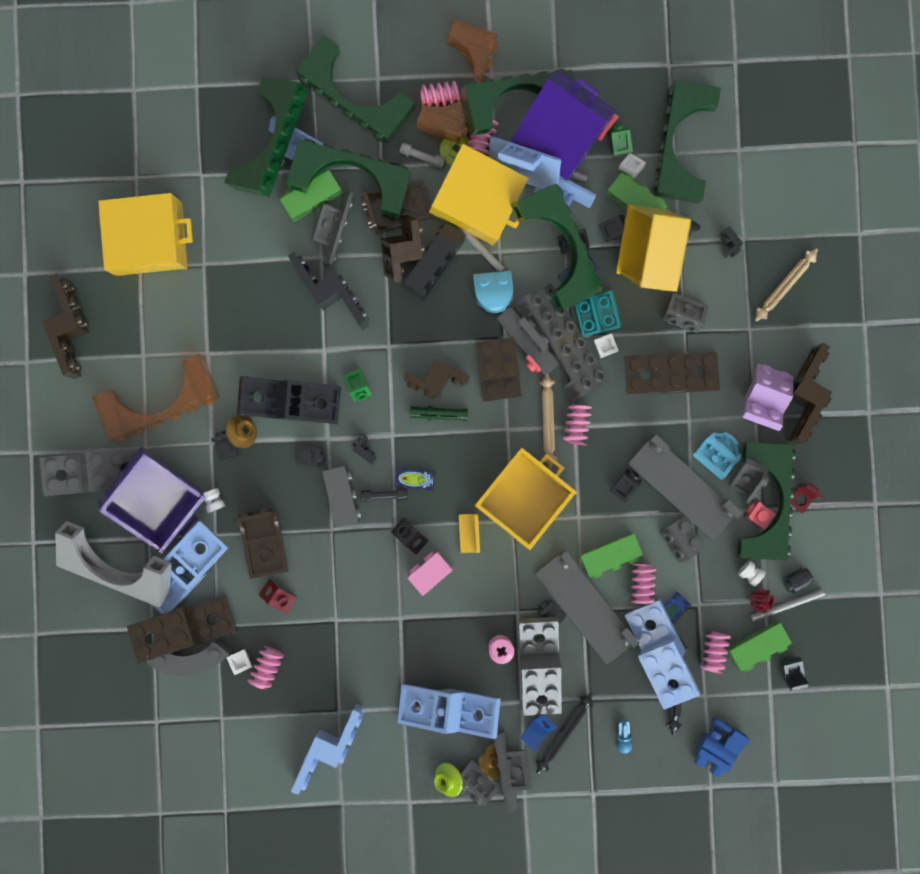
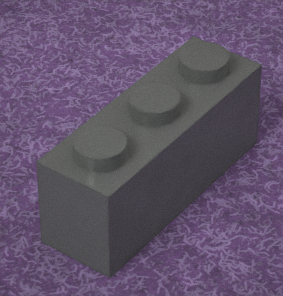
M346 466L322 471L335 527L360 522L359 518L362 517L360 507H356L354 499H357V493L355 488L351 487L350 481L353 480L351 470H347Z

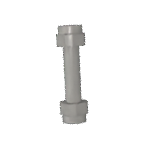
M404 142L399 152L406 157L411 155L432 163L433 167L440 169L443 168L446 158L440 155L435 157L414 149L411 144Z

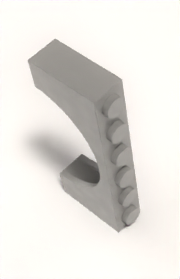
M66 521L55 533L56 566L159 608L169 597L171 562L153 556L143 568V572H122L106 564L94 553L86 540L83 527Z

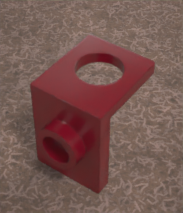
M801 484L794 492L790 505L799 512L804 513L814 499H821L823 495L818 492L819 489L813 484ZM798 495H804L806 498V503L803 506H799L796 503Z
M270 579L259 593V596L268 605L285 614L289 612L297 600L296 596L282 590ZM272 587L270 594L266 596L267 589Z

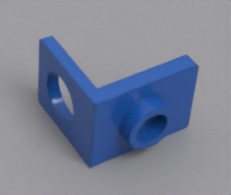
M541 714L533 719L520 736V739L534 751L546 735L555 730L557 726L544 714Z

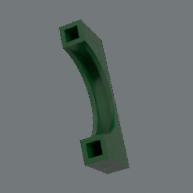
M323 35L297 68L298 80L303 85H310L314 88L313 91L319 97H326L328 103L334 108H341L346 117L351 120L353 118L359 122L358 125L365 131L369 129L373 132V136L378 141H385L388 144L414 111L415 102L400 91L388 102L374 107H361L346 101L336 91L332 80L333 67L340 54L339 46Z
M558 69L552 73L542 71L531 76L530 74H522L516 78L506 76L501 80L495 81L494 79H487L481 83H476V81L467 82L461 89L460 95L470 136L488 134L492 130L493 108L496 100L501 95L514 90H525L539 95L547 80L560 70L574 80L572 70Z
M262 77L257 95L271 103L274 108L276 123L273 136L266 149L257 158L243 165H230L225 184L235 190L270 197L308 90L300 83Z
M676 80L674 85L670 86L668 98H671L670 105L667 104L665 116H668V119L662 128V134L665 137L664 142L661 141L659 153H662L661 160H658L656 165V171L659 172L658 179L655 178L653 183V190H656L655 196L698 204L703 200L706 180L690 175L678 163L673 151V135L677 125L686 117L698 112H715L719 104L721 87Z
M299 139L287 180L288 189L307 194L310 184L322 171L337 165L355 166L367 172L378 185L382 197L381 214L397 219L400 218L412 170H408V167L404 165H390V162L386 160H372L368 155H354L353 152L346 149L336 150L328 144L318 145L310 139Z
M557 183L510 205L518 222L527 219L547 221L556 226L567 240L570 249L568 273L563 282L554 291L549 293L556 311H560L603 290L601 288V280L596 276L593 269L594 264L586 253V245L578 234V226L572 220L571 210L564 201L563 191Z
M745 442L742 445V462H745L748 458L768 467V474L775 482L779 493V508L773 522L764 531L755 536L738 538V558L788 561V557H790L791 547L788 545V541L792 535V528L789 526V521L793 515L790 500L793 499L794 490L791 488V480L795 476L792 461L795 460L796 456L793 445Z

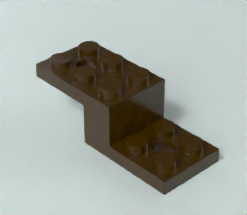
M55 274L50 276L64 313L44 320L42 323L62 375L76 379L82 376L80 373L82 368L79 361L75 360L73 355L75 349L72 343L68 341L88 334L89 330L87 327H89V322L82 315L81 309L83 307L80 300L75 297L74 292H76L73 282Z
M825 343L812 347L793 382L792 400L805 407L787 440L792 444H801L809 441L813 434L811 430L814 424L817 425L822 418L821 411L831 401L830 395L832 391L812 381V379H816L820 372L818 368L821 362L824 363L829 356L827 351L830 346Z
M675 352L624 356L627 395L650 393L674 394L720 390L717 352L695 354ZM695 368L703 369L704 375L702 378H697L694 375ZM642 369L650 371L649 379L641 378L640 372Z
M226 595L190 607H181L126 626L138 664L238 632ZM211 614H215L218 617L215 625H211L208 622ZM150 633H154L157 637L154 644H150L147 641Z

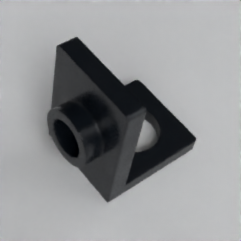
M402 518L391 531L404 546L415 554L429 541L405 518ZM421 539V543L417 547H413L414 542Z

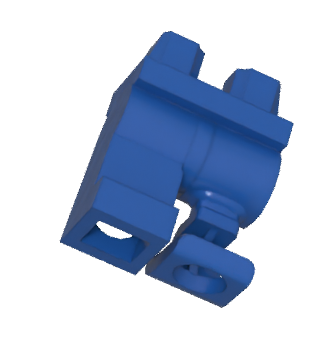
M714 717L712 719L711 733H705L696 747L697 754L694 762L702 768L705 767L708 760L713 762L709 771L719 778L725 770L730 771L744 746H747L750 739L743 732ZM726 730L728 733L721 743L719 741L722 737L721 732Z

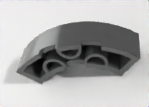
M217 639L209 647L197 653L173 652L147 661V664L166 674L190 676L205 672L218 665L230 655L232 650Z

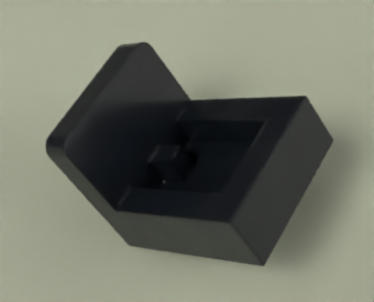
M800 657L781 662L784 681L790 691L809 687V682L804 674L803 661Z

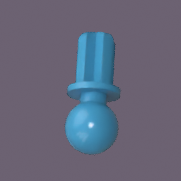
M624 719L618 722V734L616 735L617 740H619L617 742V749L623 754H627L632 750L630 723Z

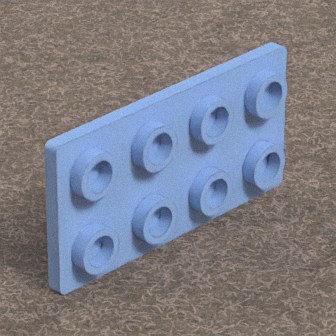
M496 137L490 139L489 158L528 177L526 184L543 189L559 183L560 158Z

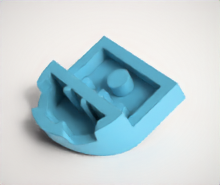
M511 271L473 274L475 299L478 306L483 307L489 313H499L506 310V307L513 301Z
M715 432L700 444L693 456L720 480H723L733 466L739 462L741 454H739L738 450L739 443L732 435L726 432Z

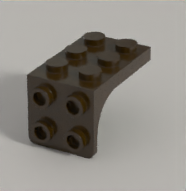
M423 180L408 184L400 216L409 215L419 222L434 218L429 213L431 206ZM366 190L362 191L364 196L360 197L364 211L369 212V215H366L370 231L374 230L375 234L378 235L401 228L400 218L397 219L381 214L382 197L380 192L367 193Z
M272 508L257 510L258 514L253 515V512L238 514L239 518H235L234 523L238 524L241 531L250 579L288 572L278 511H272Z

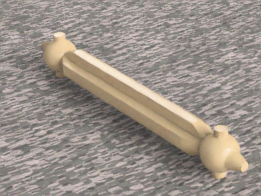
M817 248L812 251L806 250L805 258L797 263L764 302L763 308L758 307L756 309V322L760 319L766 320L768 312L778 304L807 270L810 262H816Z
M548 374L540 381V385L544 387L542 391L543 445L545 453L557 461V457L553 455L555 435L553 391L551 389L555 381ZM547 459L545 463L548 469H551L553 463Z

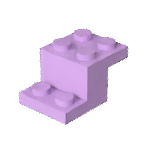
M757 363L754 369V380L744 397L743 418L780 431L783 426V414L793 398V376L785 371L781 372L768 365Z

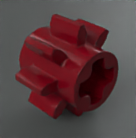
M757 589V592L751 594L750 605L755 607L754 611L767 613V609L773 608L774 596L769 595L770 590Z

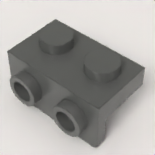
M747 458L730 482L729 487L747 495L745 502L749 504L753 498L756 499L758 497L760 488L767 485L769 476H767L768 467Z
M685 515L659 530L673 556L679 563L691 559L704 549L703 544Z

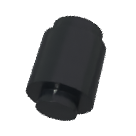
M800 568L785 576L783 585L788 592L795 594L810 586L814 578L807 568Z

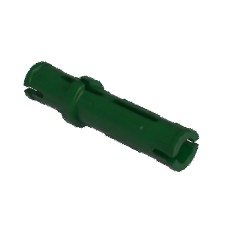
M411 406L410 419L467 421L468 409Z

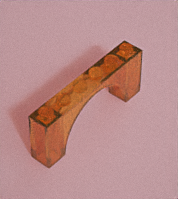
M454 19L448 36V45L459 50L468 59L474 72V81L481 83L487 80L485 73L486 70L491 69L493 63L491 56L493 53L496 54L498 50V34ZM462 100L444 107L422 106L417 120V130L460 144L462 138H466L468 133Z
M198 354L182 361L184 368L182 391L174 404L160 413L153 415L134 413L124 406L117 397L116 392L111 390L92 397L108 439L118 443L126 440L127 436L132 433L138 435L145 432L147 427L156 428L163 425L162 421L167 419L170 421L176 420L184 412L190 414L199 410V406L205 404V407L215 404L216 399H219L220 396L204 356Z

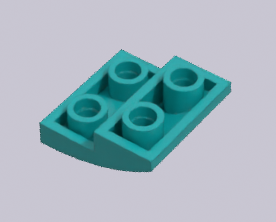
M612 290L591 296L575 304L583 337L623 328Z

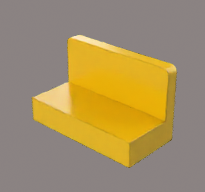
M459 514L461 553H480L478 514Z

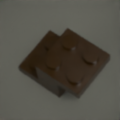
M409 215L400 216L402 235L380 238L384 276L395 283L402 282V275H404V268L400 262L422 259V253H424V245L420 240V234L422 233L421 223Z
M514 337L476 342L484 402L521 397L520 372Z
M434 359L425 380L407 372L404 381L407 383L406 386L414 391L420 389L424 391L425 396L435 399V397H441L449 378L451 383L462 387V385L467 386L470 375Z

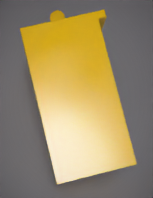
M462 144L429 213L493 246L498 241L506 224L512 228H517L519 224L517 219L515 223L508 220L513 211L510 204L518 201L528 177Z
M172 193L99 201L105 271L115 276L188 269L186 243L193 242L191 219L183 218L182 202ZM184 224H187L188 238H185Z
M628 204L616 273L623 275L640 287L677 291L691 219L667 209Z
M521 448L475 506L531 550L577 492L558 477L565 467L546 453L539 462ZM547 459L559 468L556 474L543 465Z

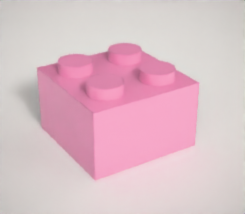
M431 551L424 557L423 560L425 562L421 566L417 563L409 570L410 575L408 579L422 596L453 571L452 566L439 551L436 553Z

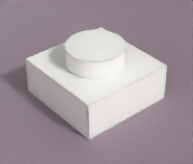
M629 153L620 164L619 170L630 174L635 179L644 168L646 162Z
M612 333L593 341L600 358L619 351Z
M246 649L227 657L234 675L253 667Z

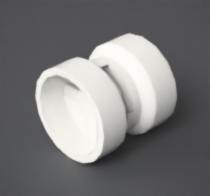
M218 488L203 493L205 496L203 501L206 503L207 513L225 506L224 501L220 499Z
M748 560L738 572V575L742 578H747L752 586H756L766 574L762 568L755 567V563L751 560Z

